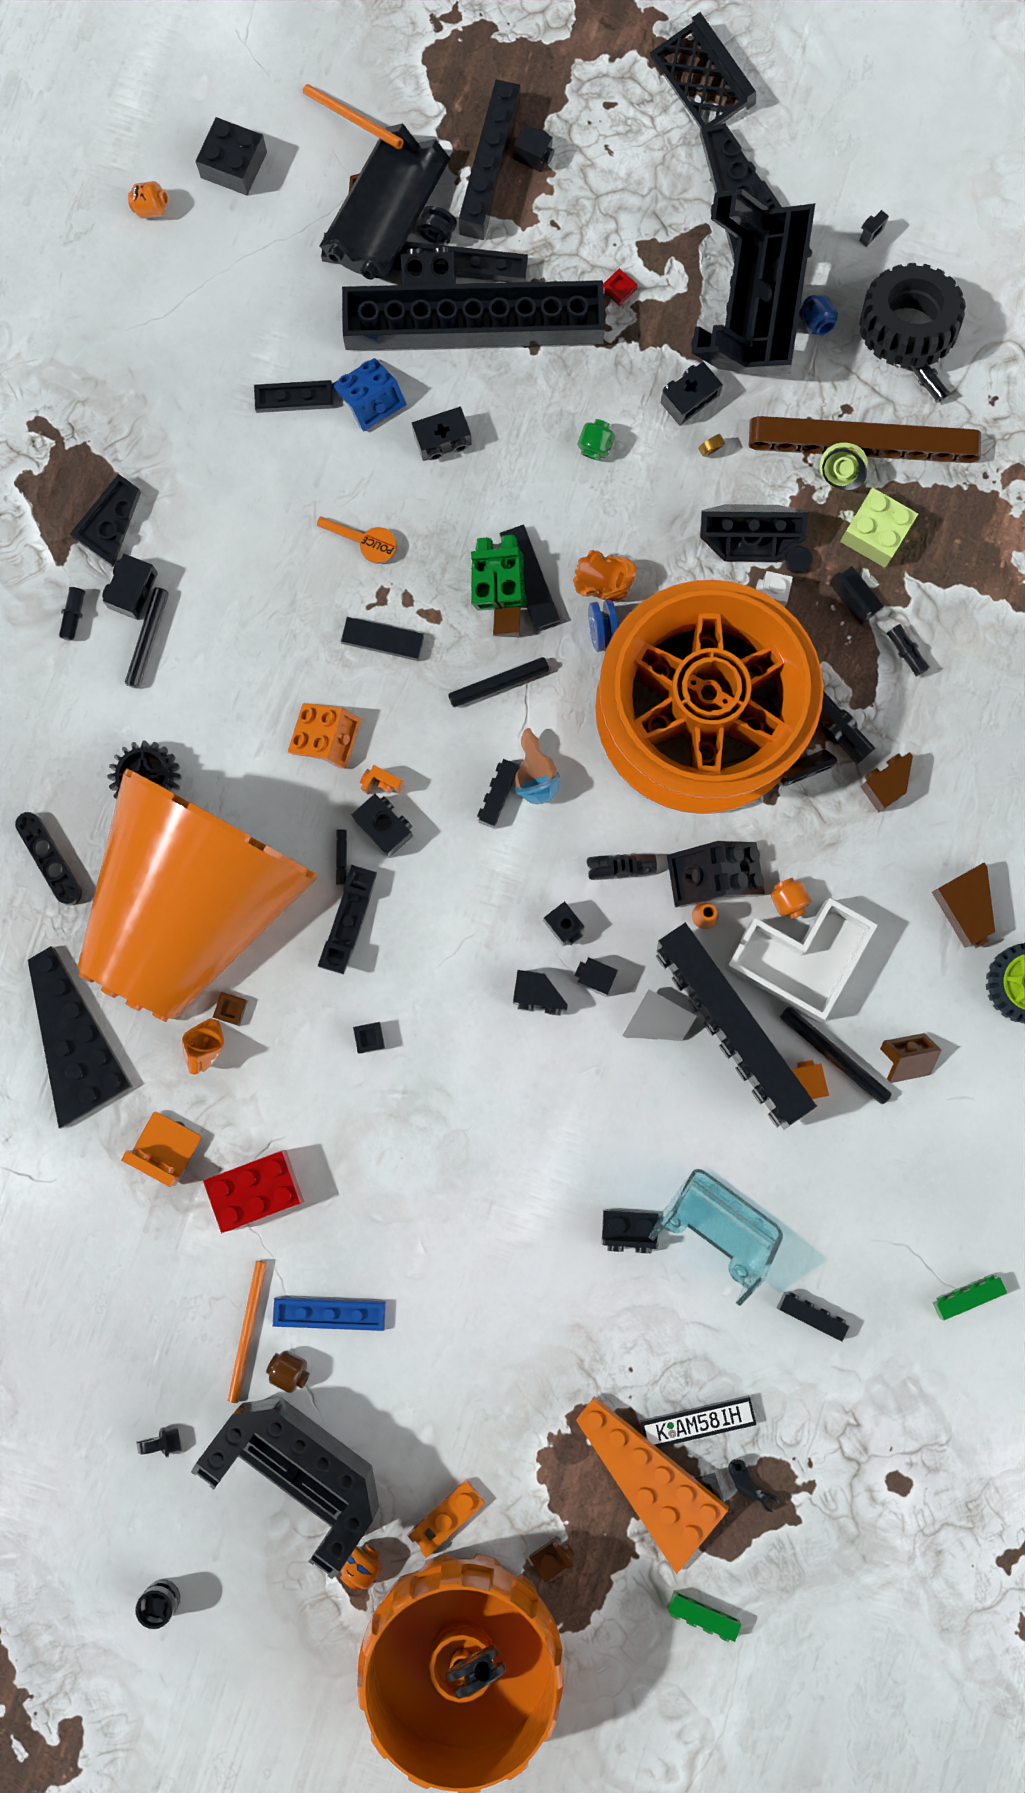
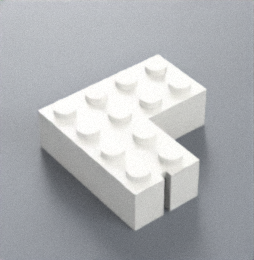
M831 898L823 902L801 943L754 918L746 928L739 941L741 944L735 948L725 969L818 1022L825 1021L878 925Z

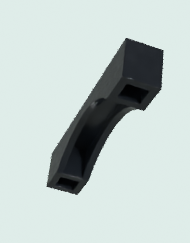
M495 80L459 215V235L479 240L485 239L503 155L515 125L520 106V84Z

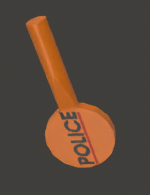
M321 516L317 521L318 527L360 543L361 553L371 563H385L396 552V539L392 532L386 528H371L363 534Z

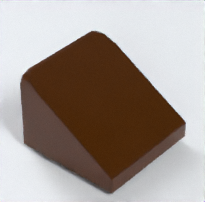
M521 607L494 610L493 636L519 638Z

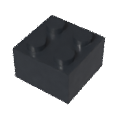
M215 117L195 161L200 177L248 196L267 154L263 134Z

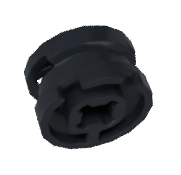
M426 206L422 212V219L417 225V232L430 243L444 245L446 242V244H449L452 239V232L457 226V220L449 211L441 207Z

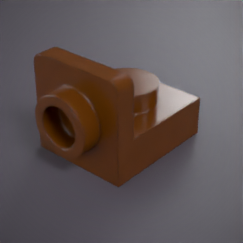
M556 1536L530 1554L529 1558L546 1583L564 1569H572L574 1567L572 1558L575 1554L567 1541L562 1543L559 1537Z

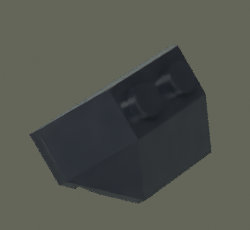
M724 504L701 510L700 538L723 561L777 562L806 539L809 512L781 505Z

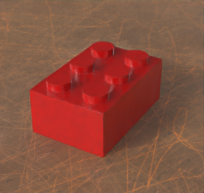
M286 1150L276 1152L203 1180L221 1234L304 1202Z

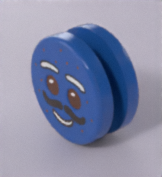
M612 600L603 602V618L598 602H592L588 607L590 634L596 652L607 649L615 631L619 627L616 608Z

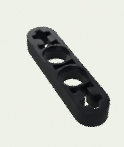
M31 812L21 813L15 821L16 830L54 896L65 905L72 906L77 904L82 897L81 887L44 823L37 815ZM27 819L35 821L32 827L39 835L33 836L30 830L23 829L26 826L25 821ZM46 840L49 844L48 851L43 855L37 854L35 850L36 844L39 841ZM54 863H59L62 866V872L58 877H51L48 873L49 867ZM64 881L68 888L74 889L71 893L72 898L63 897L62 895L66 893L63 886L60 884L55 886V884Z

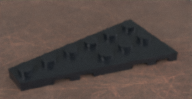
M726 123L700 129V138L715 192L743 189L768 209L782 207L766 182L762 181L756 173L753 163L747 160L741 151V145ZM725 230L734 262V252L737 247L738 238ZM810 247L808 252V258L812 255V250L810 249Z
M50 946L27 961L58 1128L62 1129L133 1087L57 951L53 946Z

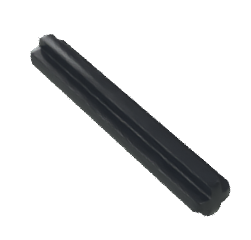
M155 587L125 679V684L131 688L138 689L143 679L169 596L167 590Z
M540 657L450 692L448 698L451 705L456 708L549 671V666L546 659Z

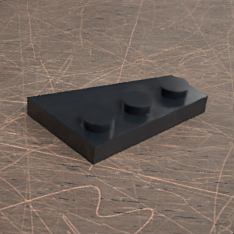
M118 474L70 533L71 537L111 567H114L141 495L140 489Z

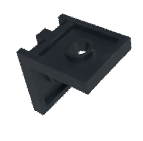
M715 841L667 854L675 907H685L722 897H757L765 895L764 878L761 872L760 852L757 848V842ZM694 869H696L698 873V879L696 882H694L692 879V872Z

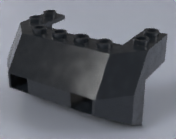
M743 189L715 192L714 201L711 206V220L738 238L734 252L733 274L730 278L731 288L729 301L726 305L725 326L713 325L712 334L702 327L696 326L691 342V353L721 370L757 375L790 374L816 203L768 209Z
M282 1397L242 1403L198 1459L191 1473L198 1475L210 1484L209 1487L214 1490L238 1457L331 1527L308 1562L312 1565L315 1564L327 1573L330 1579H333L349 1559L378 1511L379 1501L372 1465Z

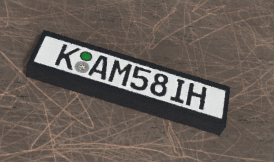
M749 1395L640 1420L643 1436L657 1448L757 1425Z

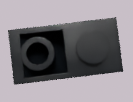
M517 970L513 1004L518 1005V1010L534 1012V1007L545 1009V1014L561 1016V1011L567 1012L568 1004L544 973Z

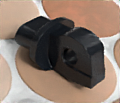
M162 1427L159 1431V1437L136 1441L138 1454L140 1455L162 1451L165 1457L168 1458L169 1453L181 1451L178 1428L165 1431V1427Z

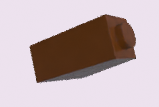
M984 862L932 891L933 896L964 948L974 945L976 949L990 941L988 936L995 932L988 868Z

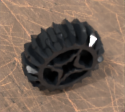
M144 740L141 743V748H139L136 742H132L131 751L126 747H122L124 755L122 757L118 754L114 755L118 764H109V768L115 771V773L108 774V779L115 781L109 785V788L112 791H116L113 795L116 800L123 773L136 760H138V764L131 771L141 776H144L145 772H147L150 776L145 777L146 779L156 784L162 783L161 787L169 791L171 789H180V786L174 782L182 779V776L176 773L180 769V765L173 763L176 757L173 754H168V749L165 746L159 749L157 742H153L149 747L148 742ZM149 757L160 760L165 772L152 770Z

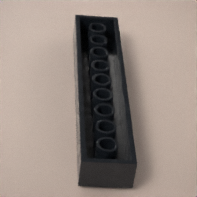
M603 280L342 286V332L345 350L603 344L605 331Z

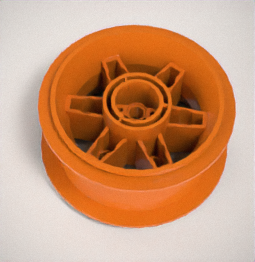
M713 579L695 580L673 585L650 596L631 611L615 631L606 649L595 704L596 724L601 744L618 774L634 790L659 805L681 812L697 814L720 813L737 809L769 792L783 778V773L791 768L808 746L817 728L822 710V670L817 652L799 621L783 605L767 594L750 586L732 581ZM693 631L691 654L684 660L656 648L659 644L673 636ZM722 632L743 640L757 652L739 659L732 653L723 650ZM701 645H707L710 647L700 650ZM654 670H660L664 675L657 674ZM749 672H754L757 676L750 679ZM634 678L666 699L637 719L632 696ZM700 678H710V679H713V680H705V681H704V680H702V679H700ZM774 678L779 695L778 718L749 699L753 692ZM716 681H718L721 685L725 687L728 694L722 691L720 685ZM709 690L714 694L715 699L705 700L701 692ZM690 699H694L696 706L690 701ZM655 722L661 723L664 729L658 728L653 731L651 724ZM748 724L755 725L758 730L751 729ZM679 734L688 738L691 767L669 759L658 751L654 745ZM725 735L759 750L743 762L721 768L722 745ZM700 750L709 751L712 758L707 761L702 760Z

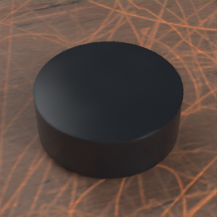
M796 546L787 553L785 565L790 572L802 574L811 566L812 554L806 547Z

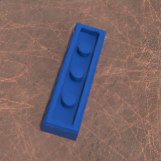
M275 1297L272 1327L384 1331L386 1302Z

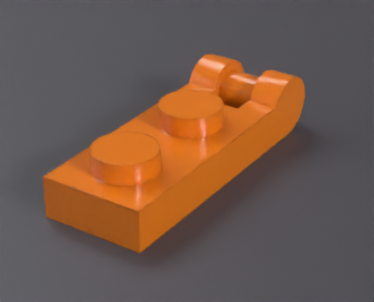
M466 1479L407 1534V1537L412 1542L416 1541L421 1547L420 1552L427 1558L485 1503V1500ZM428 1528L435 1533V1536L430 1540L424 1534Z

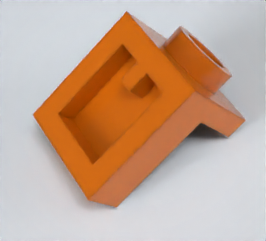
M373 765L371 770L367 769L360 780L362 784L361 790L367 795L375 782H378V788L391 794L392 790L399 794L404 786L401 779L376 765Z

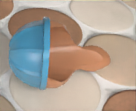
M527 728L521 737V746L525 752V759L515 775V792L532 804H544L553 799L557 794L560 775L556 772L552 759L541 753L539 739L533 734L531 728Z

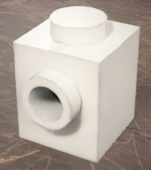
M767 571L763 580L758 579L756 590L767 594L785 607L793 577Z

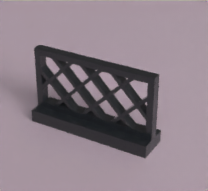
M701 12L692 17V23L650 52L651 59L700 129L722 124L746 107L748 110L756 104V90ZM691 34L696 40L694 48L682 47V39ZM665 51L675 52L673 63L662 62L659 56ZM679 53L691 54V65L677 64ZM696 55L708 57V68L694 66ZM675 70L689 72L687 83L675 81ZM692 73L706 74L705 84H691ZM710 75L722 77V88L708 86ZM689 90L703 92L700 103L689 101L687 98ZM706 92L720 94L718 105L704 103ZM724 95L735 96L738 100V103L732 107L722 106ZM702 111H716L715 119L705 124L701 118Z

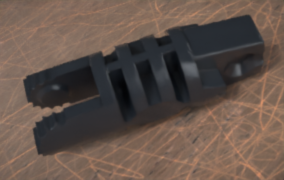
M631 853V856H628V854H616L615 857L612 855L594 856L586 860L590 869L588 873L589 880L614 879L615 876L618 879L629 878L631 875L637 877L657 872L655 854Z

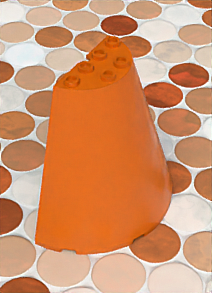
M126 768L120 784L77 968L80 970V973L78 975L91 983L95 981L102 985L100 991L113 998L119 995L127 999L125 1004L137 1011L145 1008L153 1012L152 1015L164 1022H167L168 1019H175L316 880L318 875L227 822Z

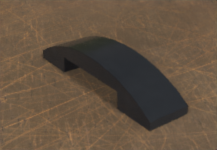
M351 865L328 941L325 942L318 963L319 968L342 975L345 974L363 925L377 872Z

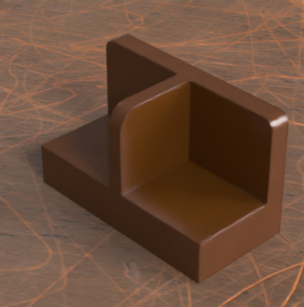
M925 1033L884 1040L880 1050L893 1062L887 1080L890 1083L930 1075L942 1050Z

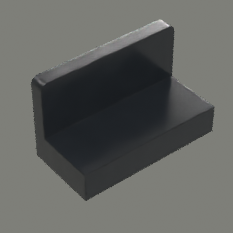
M853 566L843 573L838 572L831 580L830 586L861 625L884 608L883 604Z

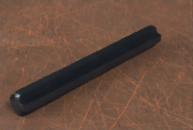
M787 1007L781 1013L780 1018L876 1101L880 1104H885L891 1098L892 1093L792 1007Z

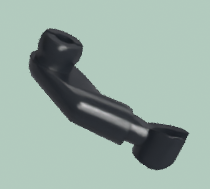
M733 1459L729 1463V1473L738 1492L753 1501L761 1502L763 1509L767 1512H773L766 1506L767 1498H773L780 1505L777 1496L765 1494L760 1487L752 1483L743 1460Z

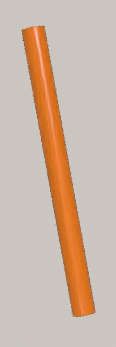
M306 84L303 87V94L393 147L400 149L403 146V139L311 85Z
M263 1261L255 1262L227 1400L230 1403L239 1402L267 1262Z

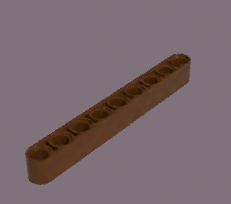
M768 416L753 417L749 423L748 446L753 450L823 454L834 444L845 442L857 445L864 451L866 457L955 463H974L981 458V432L976 429Z

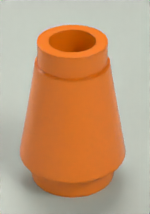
M700 903L692 911V920L701 929H710L718 921V911L710 903ZM708 909V912L712 913V917L704 916L703 910Z

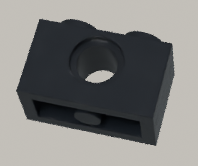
M374 793L351 816L390 858L413 837L410 831L413 826L403 815L398 818L391 811L394 806L385 796L379 798ZM382 818H388L392 821L391 826L386 830L377 828V823Z

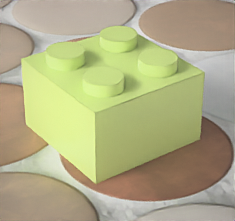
M872 487L840 542L879 565L886 567L918 513Z

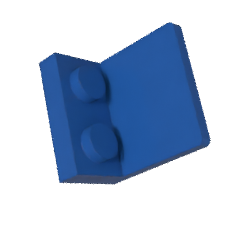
M376 358L365 361L360 367L349 374L341 376L339 380L332 384L334 390L351 408L363 432L407 405L397 380Z

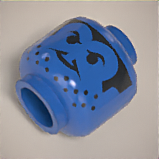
M811 295L804 300L799 316L810 334L825 335L835 327L838 312L828 296Z

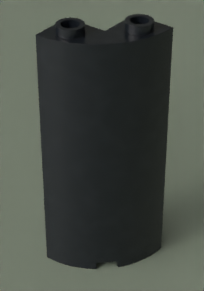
M403 123L385 127L386 130L403 139V146L397 149L379 138L319 245L331 262L340 264L369 280L387 277L451 159L436 139L418 143Z

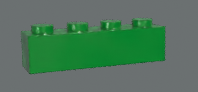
M990 1274L985 1276L983 1281L971 1282L965 1289L957 1288L952 1291L953 1294L948 1296L946 1294L936 1298L937 1301L932 1303L939 1319L944 1321L1005 1295L1007 1291L1001 1277Z
M673 1591L667 1606L671 1617L677 1620L682 1618L693 1627L700 1626L708 1634H718L726 1642L730 1640L736 1641L741 1628L739 1619Z

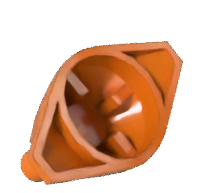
M209 1018L183 1035V1053L190 1074L196 1075L199 1072H205L219 1056L224 1044L219 1020Z

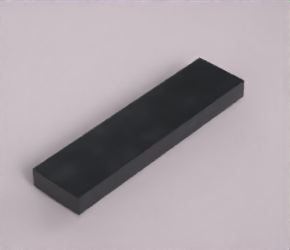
M524 524L500 532V539L505 535H515L519 549L523 553L526 608L535 631L560 623V618Z

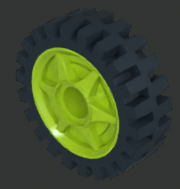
M1021 943L1003 950L994 958V962L989 966L990 971L986 974V979H988L986 990H989L990 993L988 995L989 1000L994 1002L993 1007L996 1010H1000L1002 1016L1010 1018L1011 1021L1025 1024V943Z

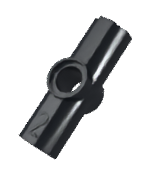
M823 690L822 710L818 721L822 725L821 729L832 743L839 744L856 764H859L876 748L857 728L858 725L853 716L846 710H841Z

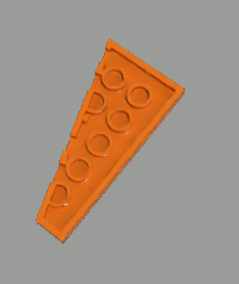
M594 1396L577 1417L576 1421L677 1574L728 1512L729 1506Z

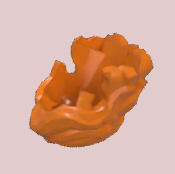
M590 550L587 557H582L578 560L579 564L576 565L578 569H575L577 576L573 578L576 592L582 596H593L605 601L621 600L628 595L630 587L635 580L636 566L631 560L622 556L614 557L608 555L604 557L599 551Z

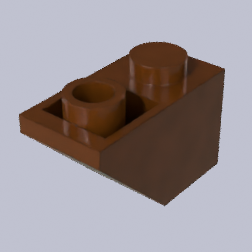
M910 752L903 757L898 753L886 762L888 767L882 771L877 767L864 776L867 781L860 787L878 813L907 793L913 759Z

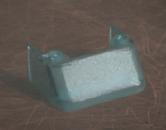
M695 1169L686 1178L663 1210L648 1237L653 1241L664 1227L668 1231L677 1234L682 1233L686 1227H689L731 1259L728 1265L729 1273L733 1280L743 1285L736 1304L741 1306L765 1281L783 1239V1233L775 1222L702 1169Z

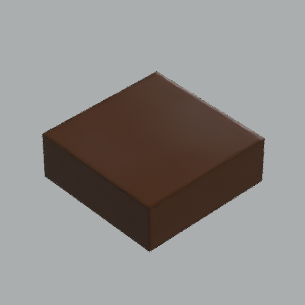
M221 992L212 1018L240 1026L248 1000Z

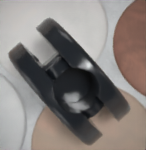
M495 1645L488 1646L466 1657L445 1673L448 1682L462 1677L465 1679L452 1690L457 1699L466 1697L484 1688L506 1672V1666L503 1661L495 1664L491 1661L499 1654Z

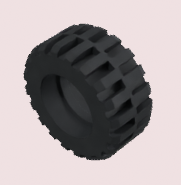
M908 263L907 266H902V264L896 265L892 268V271L887 269L882 272L879 277L872 281L870 288L867 289L860 316V334L863 340H865L867 348L870 351L873 349V354L880 360L884 358L887 364L892 366L894 363L901 365L900 368H909V366L920 368L924 367L925 363L931 365L938 362L939 358H944L956 343L966 308L965 299L962 297L963 292L959 286L955 287L956 282L951 276L946 277L943 270L939 268L934 270L931 268V265L923 264V266H917L916 263ZM901 308H912L923 312L932 321L923 324L908 323L898 318L892 311Z

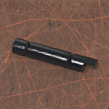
M337 829L336 885H345L347 870L345 869L347 867V830Z

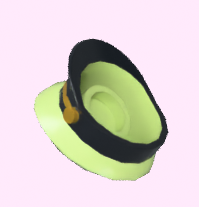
M845 442L834 444L821 457L819 464L820 473L832 488L836 487L845 491L855 490L862 486L866 480L867 457L864 451L857 445Z

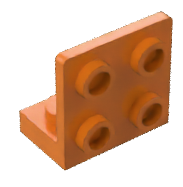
M303 703L288 753L323 759L338 768L347 769L362 719L344 708Z
M153 1112L133 1150H126L121 1161L169 1187L176 1186L198 1147L202 1136L158 1112Z

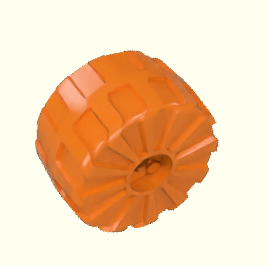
M476 1553L473 1559H456L449 1554L439 1555L426 1560L424 1566L412 1574L399 1577L385 1593L367 1625L358 1662L357 1693L359 1708L365 1711L367 1723L371 1731V1742L383 1759L388 1758L394 1766L408 1776L409 1781L425 1789L432 1787L458 1793H480L483 1788L495 1785L505 1779L512 1780L528 1768L529 1760L537 1752L543 1741L546 1742L550 1739L558 1719L559 1705L564 1687L565 1669L561 1638L553 1615H551L547 1606L538 1596L535 1585L525 1575L521 1573L519 1576H516L502 1568L496 1558ZM495 1645L499 1654L491 1661L493 1664L503 1661L506 1666V1672L484 1688L466 1697L457 1699L452 1690L465 1679L462 1677L448 1682L445 1673L455 1665L456 1660L465 1659L481 1649Z

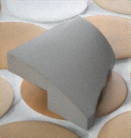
M648 989L622 1036L625 1038L682 1041L697 1016Z

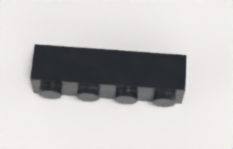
M503 759L502 763H498L495 770L498 772L496 778H492L489 787H492L490 793H486L483 800L485 802L484 808H480L477 815L479 823L495 829L519 764Z
M789 1292V1294L783 1293L777 1306L778 1310L843 1342L850 1327L845 1324V1319L839 1316L833 1318L830 1316L831 1312L823 1308L820 1310L814 1308L815 1304L806 1299L804 1302L798 1300L799 1296L792 1292Z

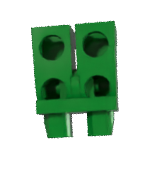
M515 535L502 536L501 549H493V540L491 538H477L476 551H471V604L477 611L501 609L500 605L503 608L527 606L524 591V558Z

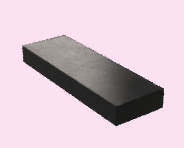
M332 380L254 385L256 413L334 408Z
M347 617L341 644L418 661L424 634Z

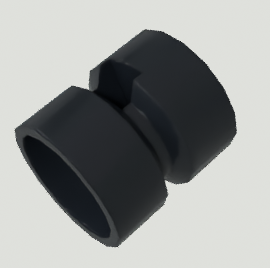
M157 1580L144 1591L138 1599L135 1608L137 1620L142 1626L148 1629H159L170 1621L180 1604V1592L177 1586L168 1580Z

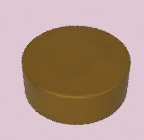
M717 434L701 444L698 449L703 457H707L725 445V441L721 434Z

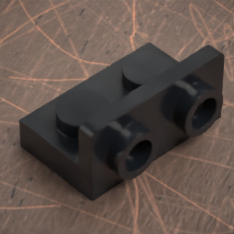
M603 1210L601 1244L607 1246V1251L624 1252V1247H635L636 1253L651 1254L652 1249H658L659 1246L657 1242L659 1214Z

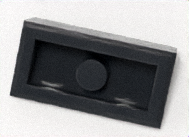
M825 749L798 759L788 771L783 773L782 783L784 786H789L831 769L838 760Z

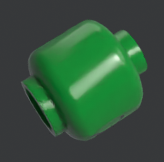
M595 419L594 423L588 422L583 426L577 443L579 449H581V455L596 461H600L601 458L609 455L615 439V433L609 429V423Z

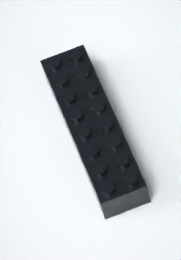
M683 923L658 940L657 960L664 969L669 967L673 974L671 979L680 991L683 989L686 991L689 997L687 1001L696 1014L700 1012L705 1019L703 1024L710 1035L716 1034L720 1039L721 1044L719 1047L728 1059L732 1057L737 1063L735 1069L744 1082L749 1080L754 1087L751 1092L759 1104H766L770 1110L768 1116L777 1128L781 1126L785 1130L814 1110L817 1105L687 923Z

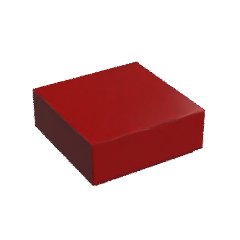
M619 268L603 283V292L620 306L637 290L638 284Z

